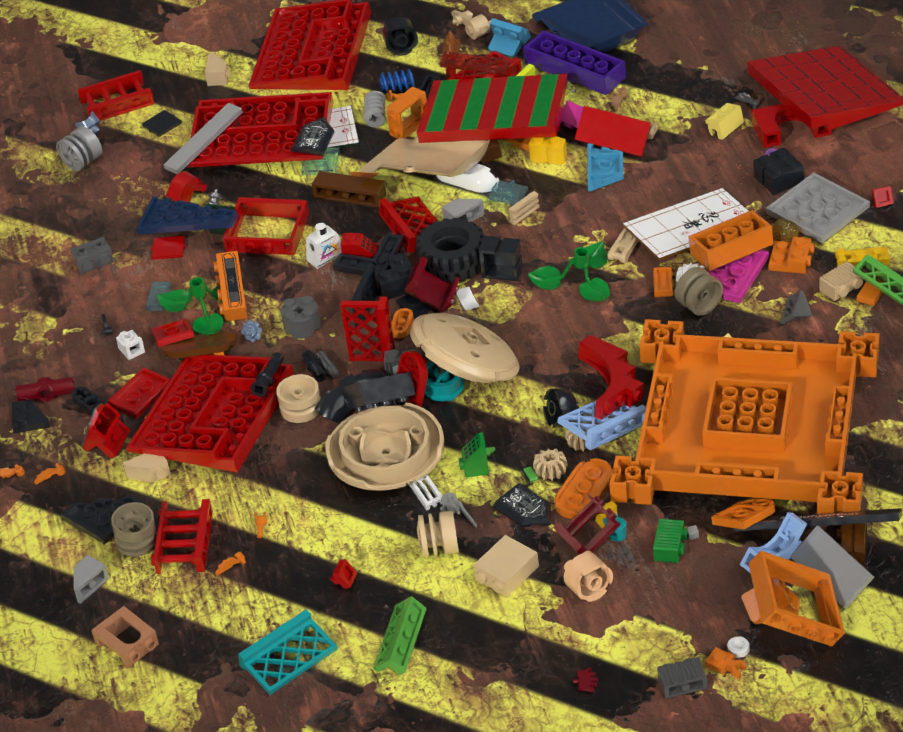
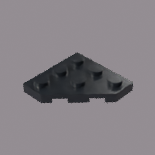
M132 495L123 496V499L112 500V498L95 500V503L90 504L76 502L61 515L65 522L105 545L114 537L111 521L114 511L126 503L138 502L145 504V502Z

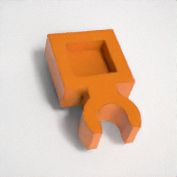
M715 647L706 659L705 667L722 675H725L728 671L731 672L733 677L740 678L741 671L737 669L745 671L746 662L735 660L734 654Z

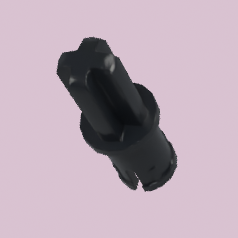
M311 350L303 352L302 357L307 363L308 371L314 375L317 382L324 381L327 374L321 367V361L315 358Z

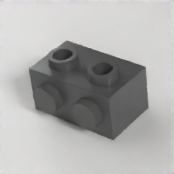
M104 237L70 249L73 262L80 274L114 262L111 248Z

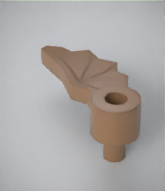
M625 87L619 88L620 94L613 97L611 101V107L615 112H617L622 102L621 99L627 97Z

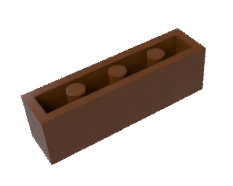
M319 171L312 182L314 198L379 207L380 199H384L386 196L384 180Z

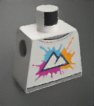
M324 223L316 224V231L306 238V259L317 269L336 259L342 253L341 241L337 232Z

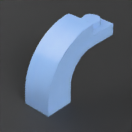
M788 512L776 535L761 547H749L740 565L750 572L748 563L760 551L790 560V556L802 544V541L799 539L807 523L794 513Z

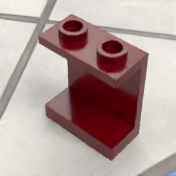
M421 256L412 269L404 291L443 313L447 307L450 308L455 300L453 296H455L459 289L458 282L460 278L456 277L451 284L446 283L424 270L428 259Z

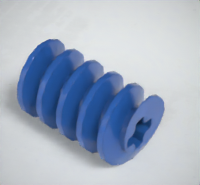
M407 69V74L401 70L400 75H398L397 71H394L393 76L390 72H387V77L381 73L379 78L382 93L384 89L388 93L390 88H392L395 93L397 87L401 92L404 86L407 90L410 89V85L415 87L413 73L410 69Z

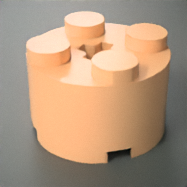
M585 551L573 560L567 561L564 565L565 584L582 600L592 602L601 598L607 592L605 588L608 583L611 585L613 581L612 570L591 551Z

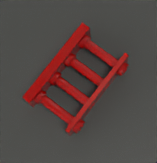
M141 70L77 89L81 104L87 102L89 104L86 107L88 117L91 111H93L100 121L154 105L150 87L142 88L144 81ZM129 89H136V92L130 94L126 92ZM120 93V97L111 99L110 95ZM104 98V102L95 104L94 100Z
M202 499L201 507L198 510L169 511L167 501H162V507L158 510L159 526L154 554H151V565L155 566L157 574H161L162 563L192 562V564H195L197 572H205L213 518L210 499ZM169 519H199V522H196V524L168 525ZM196 532L197 537H194V539L166 540L167 534ZM194 547L195 552L191 554L164 555L165 548Z

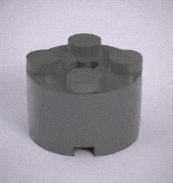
M311 296L294 299L288 298L283 302L281 317L284 331L287 335L289 333L293 338L303 339L314 335L313 332L316 329H320L321 322L318 306Z

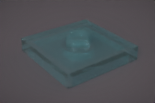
M327 148L323 160L303 161L302 175H317L319 171L337 173L340 155L339 148Z

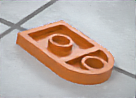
M750 498L740 501L711 517L712 525L744 530L772 515L775 512L774 501L767 498Z

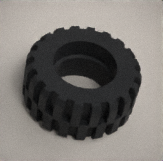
M445 218L439 222L437 220L432 225L426 226L416 240L418 260L421 256L427 258L428 261L424 270L445 282L452 283L456 277L460 278L459 281L464 282L468 278L475 277L476 273L479 274L481 272L479 247L485 235L479 226L472 221L468 222L467 219Z

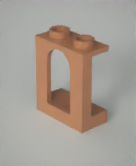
M125 606L92 629L95 644L100 648L106 645L123 659L126 669L159 645L156 631ZM129 626H132L141 634L137 642L125 644L116 637Z

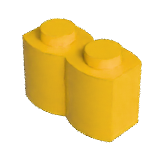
M557 136L551 138H531L529 142L530 161L535 163L548 162L555 165L565 164L567 158L566 139Z

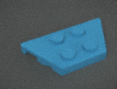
M588 143V191L623 180V151L611 150L607 147L597 149L593 148V144Z

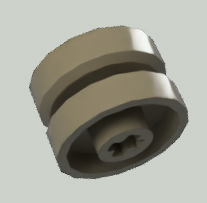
M693 267L686 271L677 282L674 291L675 298L692 313L698 316L706 315L719 303L723 294V284L703 268Z

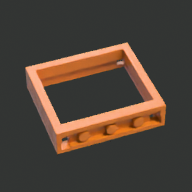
M760 551L748 563L762 624L829 646H833L845 634L830 574L764 551ZM770 577L813 591L821 622L777 608Z

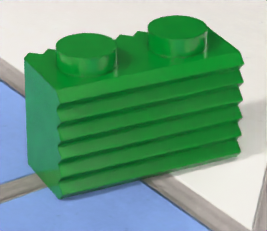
M659 519L653 546L654 561L679 563L680 555L684 556L685 543H683V540H687L688 528H684V521Z

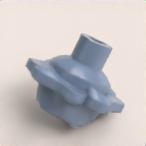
M248 320V323H243L241 333L244 335L245 340L255 342L261 338L262 328L259 327V322Z

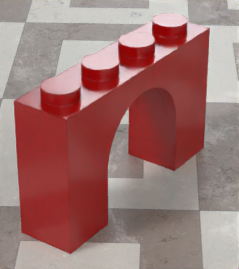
M783 104L752 110V125L763 148L781 145L779 124L786 121L802 122ZM824 126L811 130L814 138L832 135V129L827 130Z

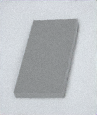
M818 525L790 556L796 563L830 574L836 601L845 609L852 604L874 578L869 571Z

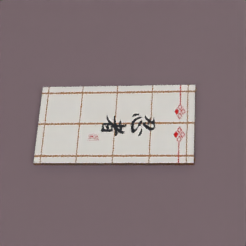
M721 188L625 222L623 227L661 261L690 250L688 236L746 213L748 210Z

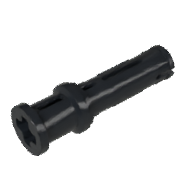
M276 352L272 355L264 371L260 372L256 377V381L251 384L250 389L254 395L258 397L266 395L267 388L273 383V376L284 361L281 353Z

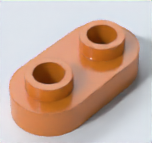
M401 308L395 312L391 322L394 338L402 339L409 334L414 321L412 310Z

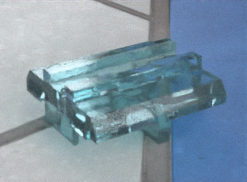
M512 180L510 183L504 181L496 182L491 189L492 193L489 194L488 199L515 205L525 197L524 195L528 187L515 184V180Z

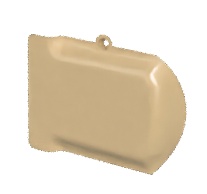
M417 136L415 139L399 138L363 166L360 171L373 173L379 169H394L407 173L417 172L454 177L470 170L484 157L490 139L488 141L419 143Z

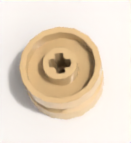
M303 374L292 375L279 383L277 398L280 413L284 419L289 422L303 423L319 415V412L314 408L321 397L318 383L313 377Z

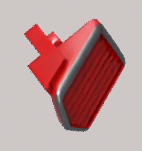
M100 403L94 408L82 442V448L87 452L97 446L108 457L113 459L117 456L130 429L119 420L121 414L110 404L105 403L104 405Z

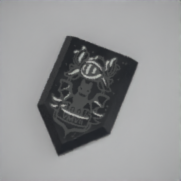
M324 117L302 126L291 148V152L323 156L335 133L334 129Z
M518 483L497 499L493 505L496 510L522 527H530L531 524L551 525V502L522 483Z

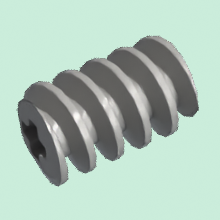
M371 91L364 98L363 117L365 123L370 127H379L385 122L386 99L385 95L380 91Z

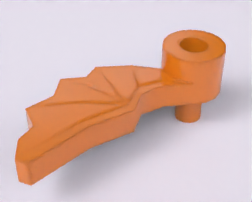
M18 464L12 469L0 468V477L3 479L9 478L15 473L19 477L25 474L23 467Z

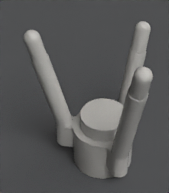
M446 493L442 496L441 502L443 506L440 508L441 512L453 510V514H460L461 510L473 527H477L473 518L463 507L462 503L458 501L454 493Z

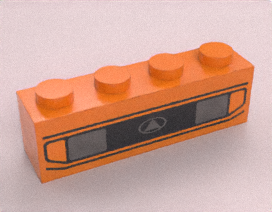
M238 251L216 254L217 261H214L213 264L214 271L219 273V275H215L216 285L221 288L217 290L218 300L223 302L219 304L220 314H224L225 322L247 319Z

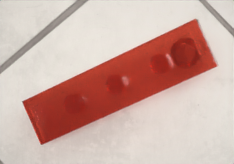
M445 51L440 61V67L446 68V80L456 74V69L506 75L510 66V59Z

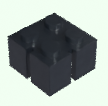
M784 147L771 152L770 156L764 155L753 160L754 177L772 195L795 187L804 180V166Z
M483 237L479 247L482 278L518 281L523 268L522 255H520V239L503 238L501 240L500 237Z

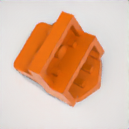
M770 577L777 608L798 615L799 597L786 586L784 581ZM753 588L744 593L741 598L751 621L754 624H761V617Z

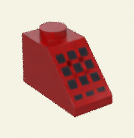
M343 233L340 244L342 253L367 258H374L380 247L361 233Z

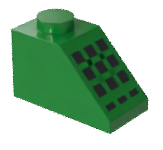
M480 432L461 449L462 458H458L460 470H464L465 478L489 474L483 432Z

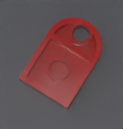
M415 350L407 351L400 357L397 374L411 372L416 395L409 396V400L403 403H411L422 407L428 377L427 366L419 352Z

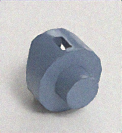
M91 111L87 120L76 122L75 126L77 128L85 126L96 135L100 132L98 125L101 121Z

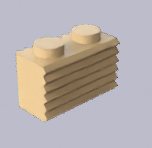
M846 261L819 278L820 292L836 301L841 297L844 298L850 291L859 289L863 284V279L853 272L855 266Z

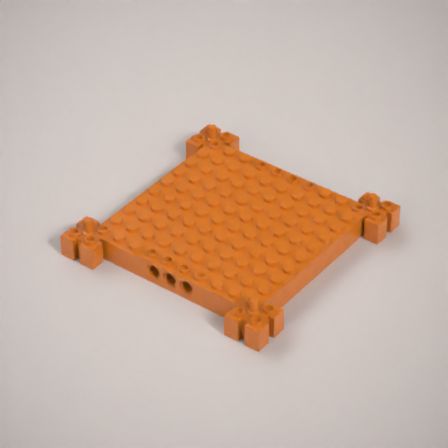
M645 319L643 335L640 341L641 363H655L636 459L632 461L630 456H615L614 473L611 475L609 484L611 501L627 503L628 499H631V502L635 504L652 505L654 490L817 502V514L860 511L863 493V473L846 472V476H844L856 377H876L880 333L864 332L863 336H856V332L840 331L838 344L684 335V322L668 321V324H661V320Z

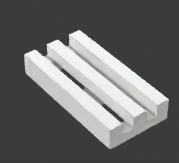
M428 474L420 480L410 483V487L426 510H429L431 505L436 507L438 502L442 504V495ZM423 480H425L436 498L432 497L427 487L423 484ZM416 483L419 485V487L421 488V490L423 491V493L426 495V497L428 498V501H427V499L425 498V496L422 494V492L420 491V489L418 488V486L416 485Z

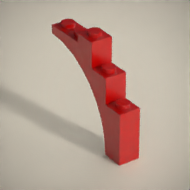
M589 335L579 342L578 359L596 369L608 385L606 392L596 400L595 417L602 420L623 405L631 408L640 402L644 396V383L636 380V367L628 364V351L593 335Z

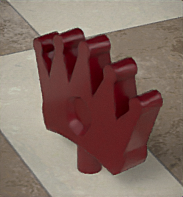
M592 668L577 671L576 676L578 679H573V684H579V691L593 693L598 682L596 673H592Z

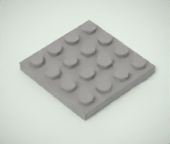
M813 172L766 207V214L814 240L824 243L870 207V201Z

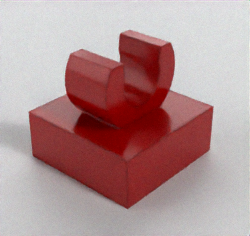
M890 185L871 189L874 207L878 208L894 204Z
M346 559L339 560L336 568L333 570L334 572L330 580L335 585L340 584L344 589L351 587L357 571Z

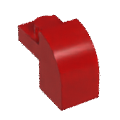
M183 171L172 179L166 196L174 201L190 202L193 191L205 192L208 185L202 183L200 178L187 171Z

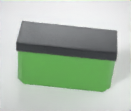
M531 466L521 469V474L529 486L531 482L538 480Z

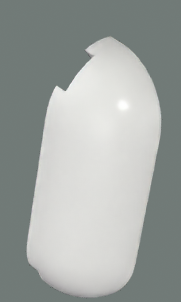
M476 164L473 168L458 176L447 177L437 175V178L445 183L480 193L492 191L500 185L499 178H495L489 172L491 169L480 164Z

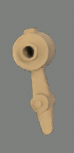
M457 10L451 12L453 16L452 23L456 26L464 24L466 33L475 40L490 32L491 20L487 21L484 15L480 14L472 18L473 13L468 10L465 12Z

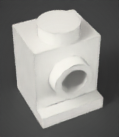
M133 330L123 331L116 337L119 350L128 360L145 353L142 338L138 337ZM132 346H135V347H136L135 349H133V350L130 351V347H132Z

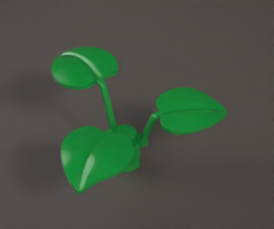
M602 241L587 247H577L574 250V258H570V262L562 275H560V271L552 266H543L528 273L530 280L537 287L553 290L560 287V279L565 277L572 264H574L577 269H584L586 282L582 283L579 287V293L584 299L604 301L610 296L609 286L604 280L594 278L590 281L588 276V266L600 268L607 263L608 256Z
M195 277L189 282V292L179 289L164 294H157L160 305L169 312L184 310L187 303L191 302L192 295L196 299H200L205 317L197 318L193 322L195 333L210 335L222 329L224 324L223 318L218 313L208 316L203 300L208 292L217 301V290L221 289L220 286L211 291L207 283H204L203 278Z

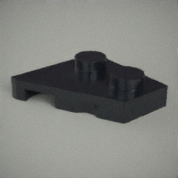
M31 399L12 402V429L14 434L51 427L48 418Z

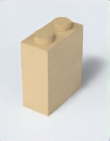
M504 535L474 564L475 579L479 583L491 587L495 592L508 597L539 567L538 553Z

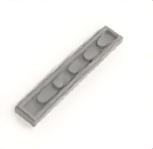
M230 103L224 106L164 164V168L175 174L180 173L243 113L242 108Z

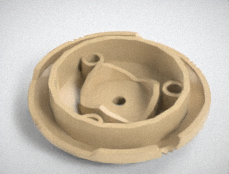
M431 313L420 315L411 326L410 336L416 347L421 346L427 358L456 376L470 381L489 383L510 380L519 371L518 359L506 342L491 330L472 320L453 314Z
M411 403L385 405L355 413L342 421L332 434L328 435L326 441L327 461L334 474L345 483L366 490H391L404 487L406 484L410 485V483H414V481H418L430 473L440 461L444 451V435L440 423L429 411Z

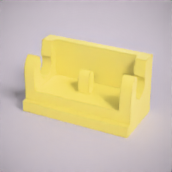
M726 103L705 120L710 134L713 136L715 134L714 130H716L717 136L721 140L744 123L741 106Z

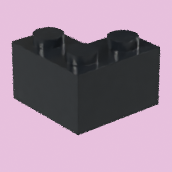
M405 253L387 257L389 270L376 273L378 292L381 297H388L389 300L406 295L407 292L404 289L413 268Z

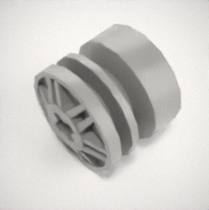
M85 126L78 127L70 135L58 141L56 145L57 152L62 161L74 171L81 170L89 162L102 155V146L99 139Z

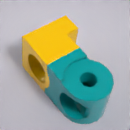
M613 501L606 503L603 508L605 510L610 508L617 515V505ZM596 514V522L603 529L607 523V517L605 514ZM617 515L615 520L620 526L609 536L615 542L623 541L627 537L626 521Z

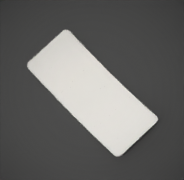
M470 287L458 289L456 294L465 310L479 307Z

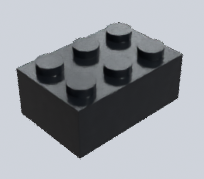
M411 372L362 381L342 387L347 410L355 409V412L408 401L409 396L416 395Z

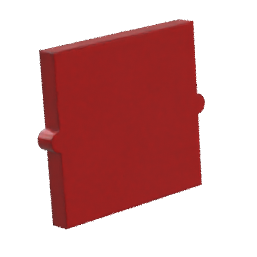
M185 236L154 238L153 246L151 247L152 260L182 258L186 248Z

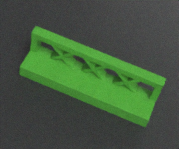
M867 254L853 269V272L903 305V299L901 298L903 297V277ZM864 266V269L869 271V273L862 272V267ZM875 276L884 281V283L877 282ZM890 286L899 291L900 293H893L891 291Z
M412 596L396 604L373 667L377 672L387 667H390L399 675L406 671L427 609Z

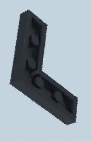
M386 233L374 258L340 253L333 265L334 271L363 275L367 264L374 265L375 273L389 270L387 257L398 254L404 242V237Z

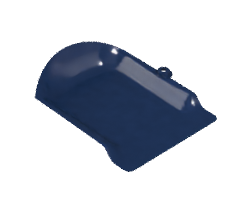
M567 0L532 14V17L537 22L543 21L552 30L550 33L602 53L633 41L641 30L649 25L624 0Z

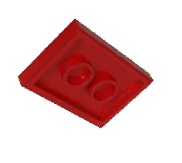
M143 367L107 403L114 409L138 419L158 400L171 379Z

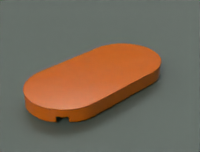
M596 458L590 459L588 462H580L555 496L556 511L565 518L574 519L591 502L586 496L587 493L593 498L598 496L601 499L610 487V479L613 473L611 465L605 460Z

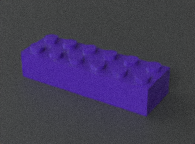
M544 30L523 47L525 64L535 65V68L550 74H567L568 81L607 95L626 78L625 61Z

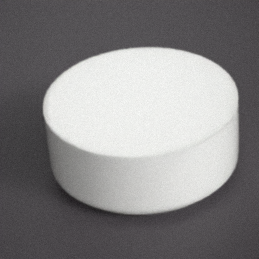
M743 637L731 638L727 644L728 652L734 654L735 658L745 657L749 653L748 640Z

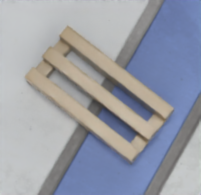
M535 191L531 192L509 208L511 224L516 225L539 208V204H537L539 202L537 198L538 193Z

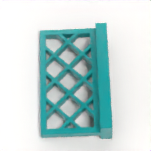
M305 609L238 654L239 666L244 671L247 670L264 690L271 695L338 650V646L313 621L311 613ZM310 627L316 632L315 637L303 636L304 631ZM291 640L299 641V647H287V643ZM302 641L314 642V648H301ZM317 642L327 643L329 648L326 650H316ZM274 651L282 652V658L271 659L270 654ZM285 653H297L296 661L284 660ZM300 654L312 655V659L308 662L299 661ZM256 663H265L264 671L255 670L252 666ZM268 664L280 665L279 672L267 671ZM283 665L295 666V670L291 673L282 672ZM266 676L278 677V682L270 687L266 682Z

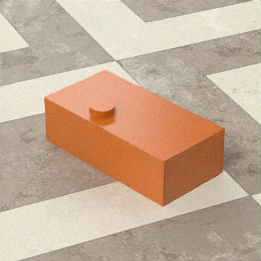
M753 210L688 236L691 256L709 271L774 244L772 226Z

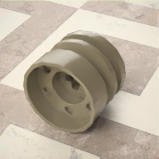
M138 502L126 503L118 507L114 511L111 521L115 544L119 552L132 557L143 556L155 548L157 539L153 511L149 506Z

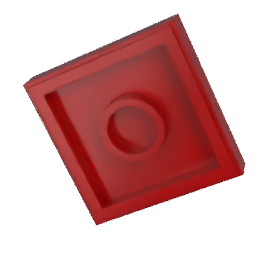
M186 318L151 329L158 347L194 337L193 330Z

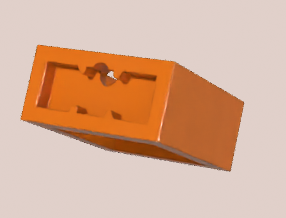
M412 86L386 107L391 136L398 139H406L418 129L427 102L425 91ZM410 107L411 115L402 121L401 114Z

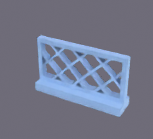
M596 401L558 417L557 422L586 441L585 447L592 450L642 427L646 406L640 405L630 408L623 405L617 409L619 411H614L600 420L594 417Z

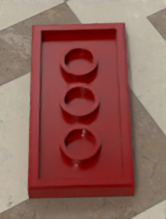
M584 106L575 140L642 157L652 123Z

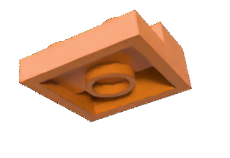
M793 237L792 242L775 241L769 261V270L806 274L807 267H811V254L814 255L815 250L812 238Z

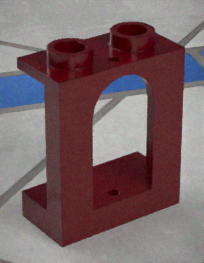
M589 493L586 496L591 502L565 528L559 522L553 527L579 555L585 551L593 553L620 526L615 520L617 515L610 508L605 510L603 507L606 504L598 496L593 498ZM596 514H605L607 517L606 525L583 547L573 536Z

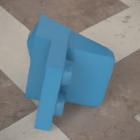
M492 18L490 26L494 36L488 49L490 52L495 50L506 57L514 58L530 39V33L528 29Z

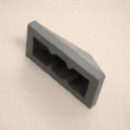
M799 290L788 297L780 319L782 325L813 316L804 291Z

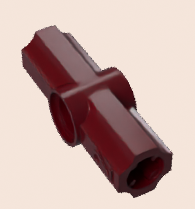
M42 377L37 383L16 386L17 400L39 399L42 402H49L53 400L54 396L72 394L75 385L73 377L57 380Z

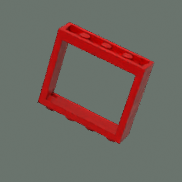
M239 197L234 208L239 217L234 227L226 229L223 237L225 251L295 255L309 217L307 200ZM244 216L297 218L290 239L237 237Z

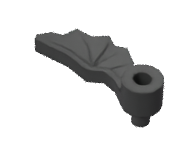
M745 92L739 93L735 97L737 100L750 103L752 109H756L761 102L760 99L753 100Z

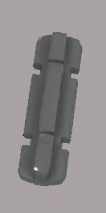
M325 351L317 352L316 359L321 361V366L328 373V376L331 379L338 377L339 370Z

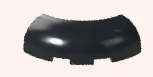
M376 369L362 370V373L355 376L351 374L340 380V385L331 391L329 389L314 409L324 417L340 424L352 410H347L342 387L386 376L381 370Z

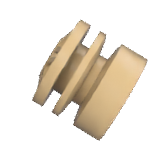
M453 510L439 512V522H434L432 514H428L429 523L426 524L424 523L423 515H418L417 535L419 547L424 558L429 557L428 548L433 547L434 556L438 555V546L443 547L445 555L459 553Z

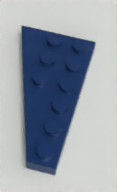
M153 196L136 227V231L138 234L232 228L239 216L236 210L218 208L216 210L208 205L200 207L196 203L179 200L171 202L168 198L159 200L158 197Z

